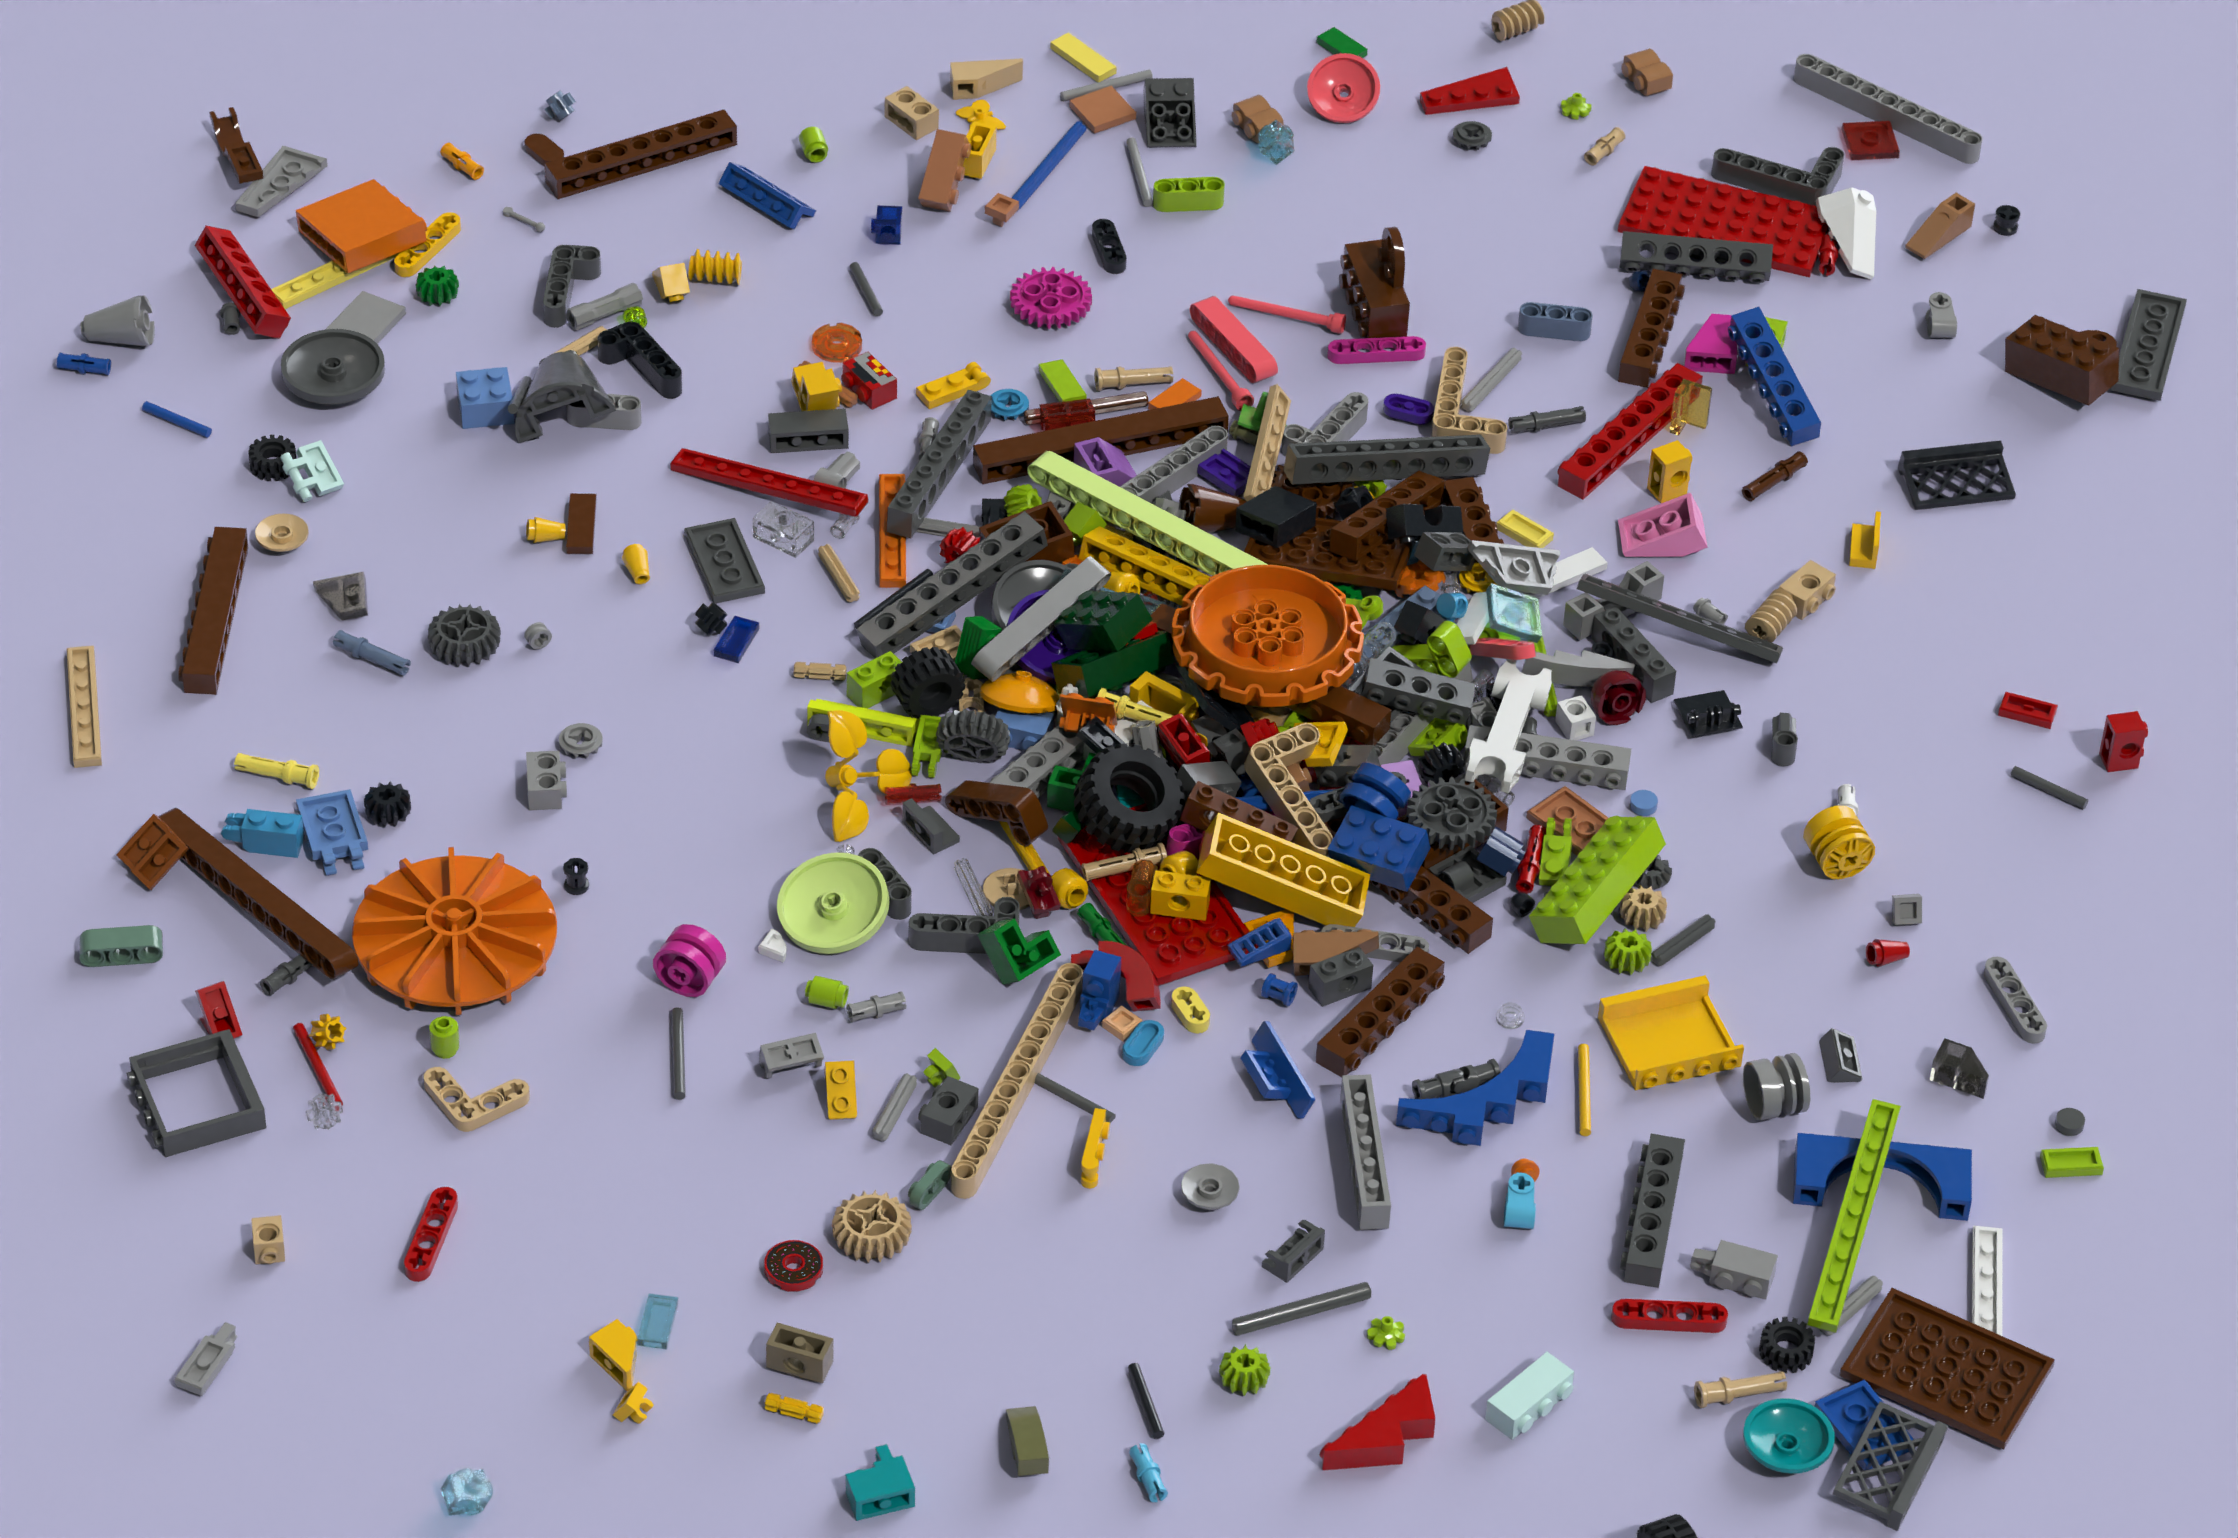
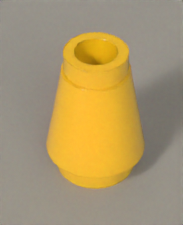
M538 517L527 520V540H533V543L565 539V523Z
M640 544L627 546L623 550L622 561L636 584L648 582L650 576L647 550Z

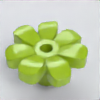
M1573 93L1572 97L1561 101L1560 107L1562 108V115L1566 117L1571 115V118L1578 120L1579 115L1581 117L1588 116L1592 106L1586 103V98L1582 97L1580 93Z
M1390 1316L1383 1317L1382 1321L1378 1318L1371 1321L1372 1328L1367 1330V1338L1373 1340L1374 1345L1382 1347L1385 1343L1388 1350L1395 1349L1396 1342L1402 1343L1405 1340V1334L1402 1333L1404 1331V1324L1402 1322L1393 1323V1318Z

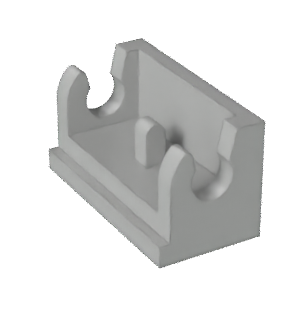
M816 1033L760 1045L759 1063L761 1068L765 1067V1079L771 1078L773 1071L814 1062L815 1067L822 1066V1060H824Z

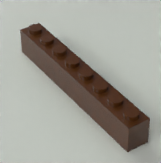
M215 527L213 537H208L207 552L209 555H204L203 570L205 573H200L199 588L201 591H197L195 595V607L197 609L192 610L191 625L193 627L188 628L187 644L189 645L183 649L184 666L180 665L178 677L179 682H183L184 693L217 695L248 552L247 528Z

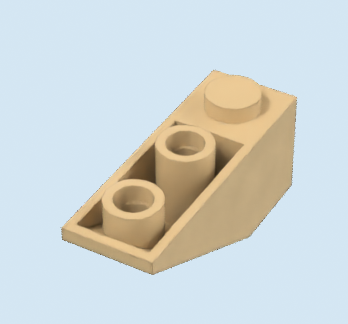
M1023 59L950 62V85L953 100L979 98L1023 80Z

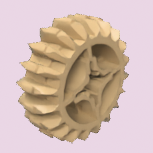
M863 1190L859 1197L852 1194L850 1201L843 1200L841 1207H836L835 1216L832 1219L834 1241H837L838 1248L844 1249L846 1256L854 1254L856 1261L864 1257L868 1263L871 1258H877L881 1262L883 1256L892 1259L894 1252L901 1253L903 1246H907L912 1232L911 1216L907 1212L905 1204H899L897 1197L889 1199L887 1192L882 1196L878 1195L876 1190L870 1195H867Z

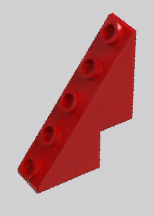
M1422 1374L1417 1379H1411L1404 1389L1396 1395H1390L1375 1411H1369L1363 1420L1355 1426L1348 1427L1338 1439L1324 1445L1319 1453V1456L1323 1459L1322 1471L1403 1464L1404 1440L1434 1438L1436 1417L1427 1374Z

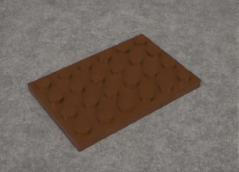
M1316 517L1314 527L1279 548L1272 547L1250 537L1244 552L1268 565L1295 568L1313 574L1315 577L1330 583L1342 582L1356 587L1369 586L1383 591L1397 590L1415 543L1400 544L1399 540L1388 539L1362 558L1354 561L1330 552V530L1341 521Z
M1891 1288L1840 1370V1377L1854 1383L1866 1380L1876 1393L2004 1450L2054 1367L2055 1359L1895 1288Z

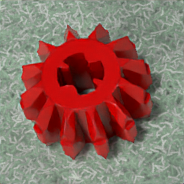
M964 527L958 530L954 528L941 541L939 545L941 551L939 554L945 557L944 563L954 561L967 552L969 548L977 545L981 537H975L973 530L967 532Z

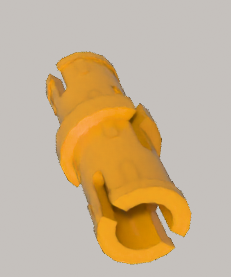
M450 142L442 146L440 154L452 162L455 169L464 171L474 180L479 179L483 175L484 168L472 160L470 154L460 151Z

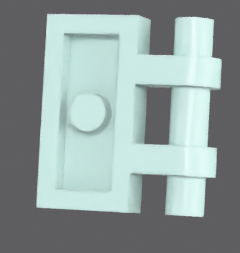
M321 440L299 447L296 451L297 459L293 460L289 452L280 456L284 464L282 468L285 474L291 477L294 483L293 489L297 495L301 496L303 502L313 498L309 489L315 488L318 496H322L343 488L344 482ZM304 468L309 478L303 479L299 469Z

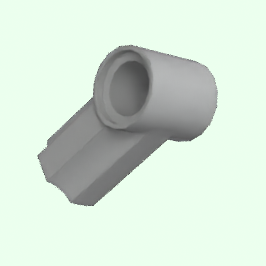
M847 451L845 454H841L827 469L820 468L813 481L846 489L847 482L860 469V461L857 460L855 454Z
M1141 720L1132 724L1135 745H1140L1141 749L1144 750L1149 748L1155 751L1154 754L1159 758L1163 756L1162 748H1159L1155 720Z

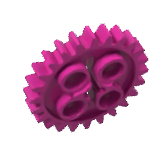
M1042 267L1041 272L1032 269V275L1023 273V279L1016 278V284H1012V290H1010L1011 308H1014V314H1020L1021 320L1028 318L1029 325L1037 322V327L1047 324V328L1050 329L1052 324L1061 328V323L1071 326V320L1078 323L1079 317L1085 318L1086 312H1090L1092 294L1091 287H1088V282L1082 281L1081 275L1074 277V271L1066 274L1065 268L1058 272L1055 270V267H1052L1050 271Z

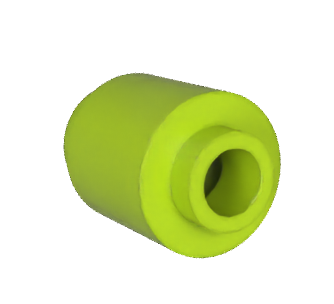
M808 127L802 130L799 134V142L805 157L815 163L823 161L827 157L828 146L821 129L818 127Z
M815 976L813 980H808L805 989V997H809V1003L837 1009V1007L844 1008L849 993V986L843 985L842 981Z
M448 1016L438 1017L429 1026L431 1049L439 1058H451L456 1054L460 1046L458 1023L455 1019Z

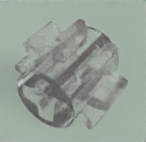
M320 1093L313 1100H308L309 1110L305 1112L307 1120L313 1121L315 1129L329 1130L336 1123L341 1122L339 1114L343 1112L341 1102L335 1101L334 1094L329 1096Z

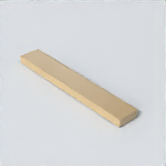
M1278 384L1269 388L1245 488L1244 499L1246 501L1271 488L1291 400Z
M94 646L67 648L74 768L102 765Z

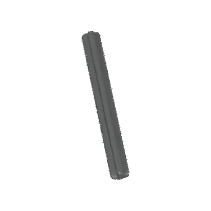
M1362 1282L1232 1319V1329L1235 1335L1246 1334L1370 1299L1372 1291L1367 1282Z

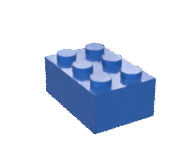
M1351 805L1327 850L1331 859L1370 874V880L1407 892L1431 847L1426 829Z

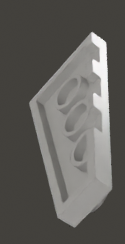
M282 146L263 169L264 179L253 181L237 200L236 211L256 217L261 216L326 168L327 158Z

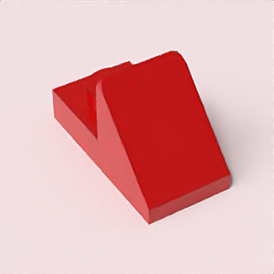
M224 981L195 990L203 1013V1017H200V1020L209 1035L230 1029L233 1038L243 1035Z

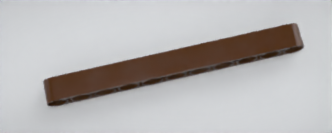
M173 808L159 815L189 848L181 857L183 861L325 976L334 980L358 966L357 955L347 943L180 809Z

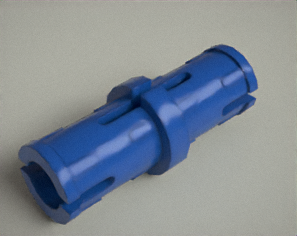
M60 352L57 357V368L76 370L80 374L91 372L109 375L111 360L89 357V354L84 353L79 356Z

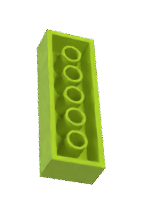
M1612 816L1605 821L1604 825L1591 838L1586 847L1578 854L1573 863L1564 871V874L1529 915L1540 943L1586 944L1666 845L1655 817Z

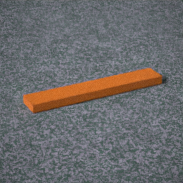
M879 474L880 588H902L906 585V537L887 532L888 506L905 483V474Z

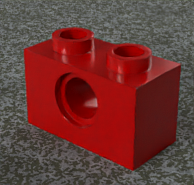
M2138 711L2106 716L2099 755L2107 772L2139 768L2140 758L2144 755L2143 744L2148 736V726L2145 721H2142Z

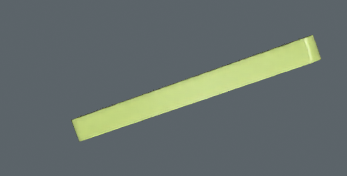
M1045 451L1028 466V475L1035 483L1075 504L1080 502L1095 509L1103 519L1212 576L1245 566L1268 565L1054 452Z

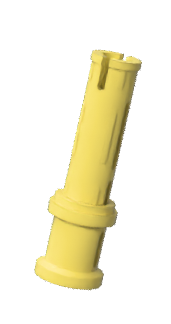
M1101 688L1097 696L1114 702L1117 719L1127 717L1136 721L1155 720V725L1158 728L1161 722L1173 717V715L1131 702L1130 698L1126 695L1121 697L1109 693L1105 688Z
M238 753L234 765H236L234 767L235 770L276 777L290 785L293 782L304 784L310 789L315 788L319 778L318 765L297 764L295 760L279 762Z

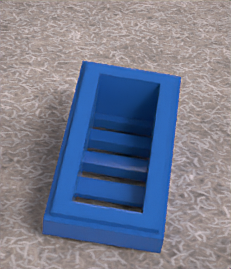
M1277 918L1228 944V950L1240 967L1291 950L1292 936L1281 919ZM1246 948L1249 953L1245 954L1242 949Z

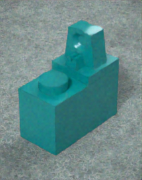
M887 1444L875 1447L876 1462H873L872 1468L859 1469L846 1474V1496L856 1521L915 1507V1486L903 1455L893 1457Z

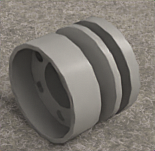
M1796 1053L1786 1054L1784 1057L1775 1056L1772 1063L1769 1059H1759L1746 1062L1744 1065V1093L1748 1107L1756 1120L1777 1118L1781 1111L1785 1115H1792L1794 1112L1802 1113L1809 1109L1810 1086L1808 1075L1801 1058Z

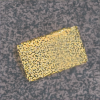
M1683 379L1674 394L1670 433L1680 435L1686 423L1702 429L1707 427L1712 396L1711 387Z

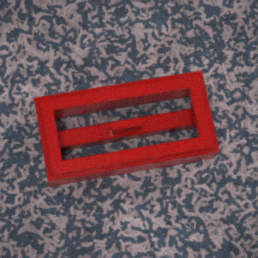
M2005 692L1998 716L2051 729L2058 705Z

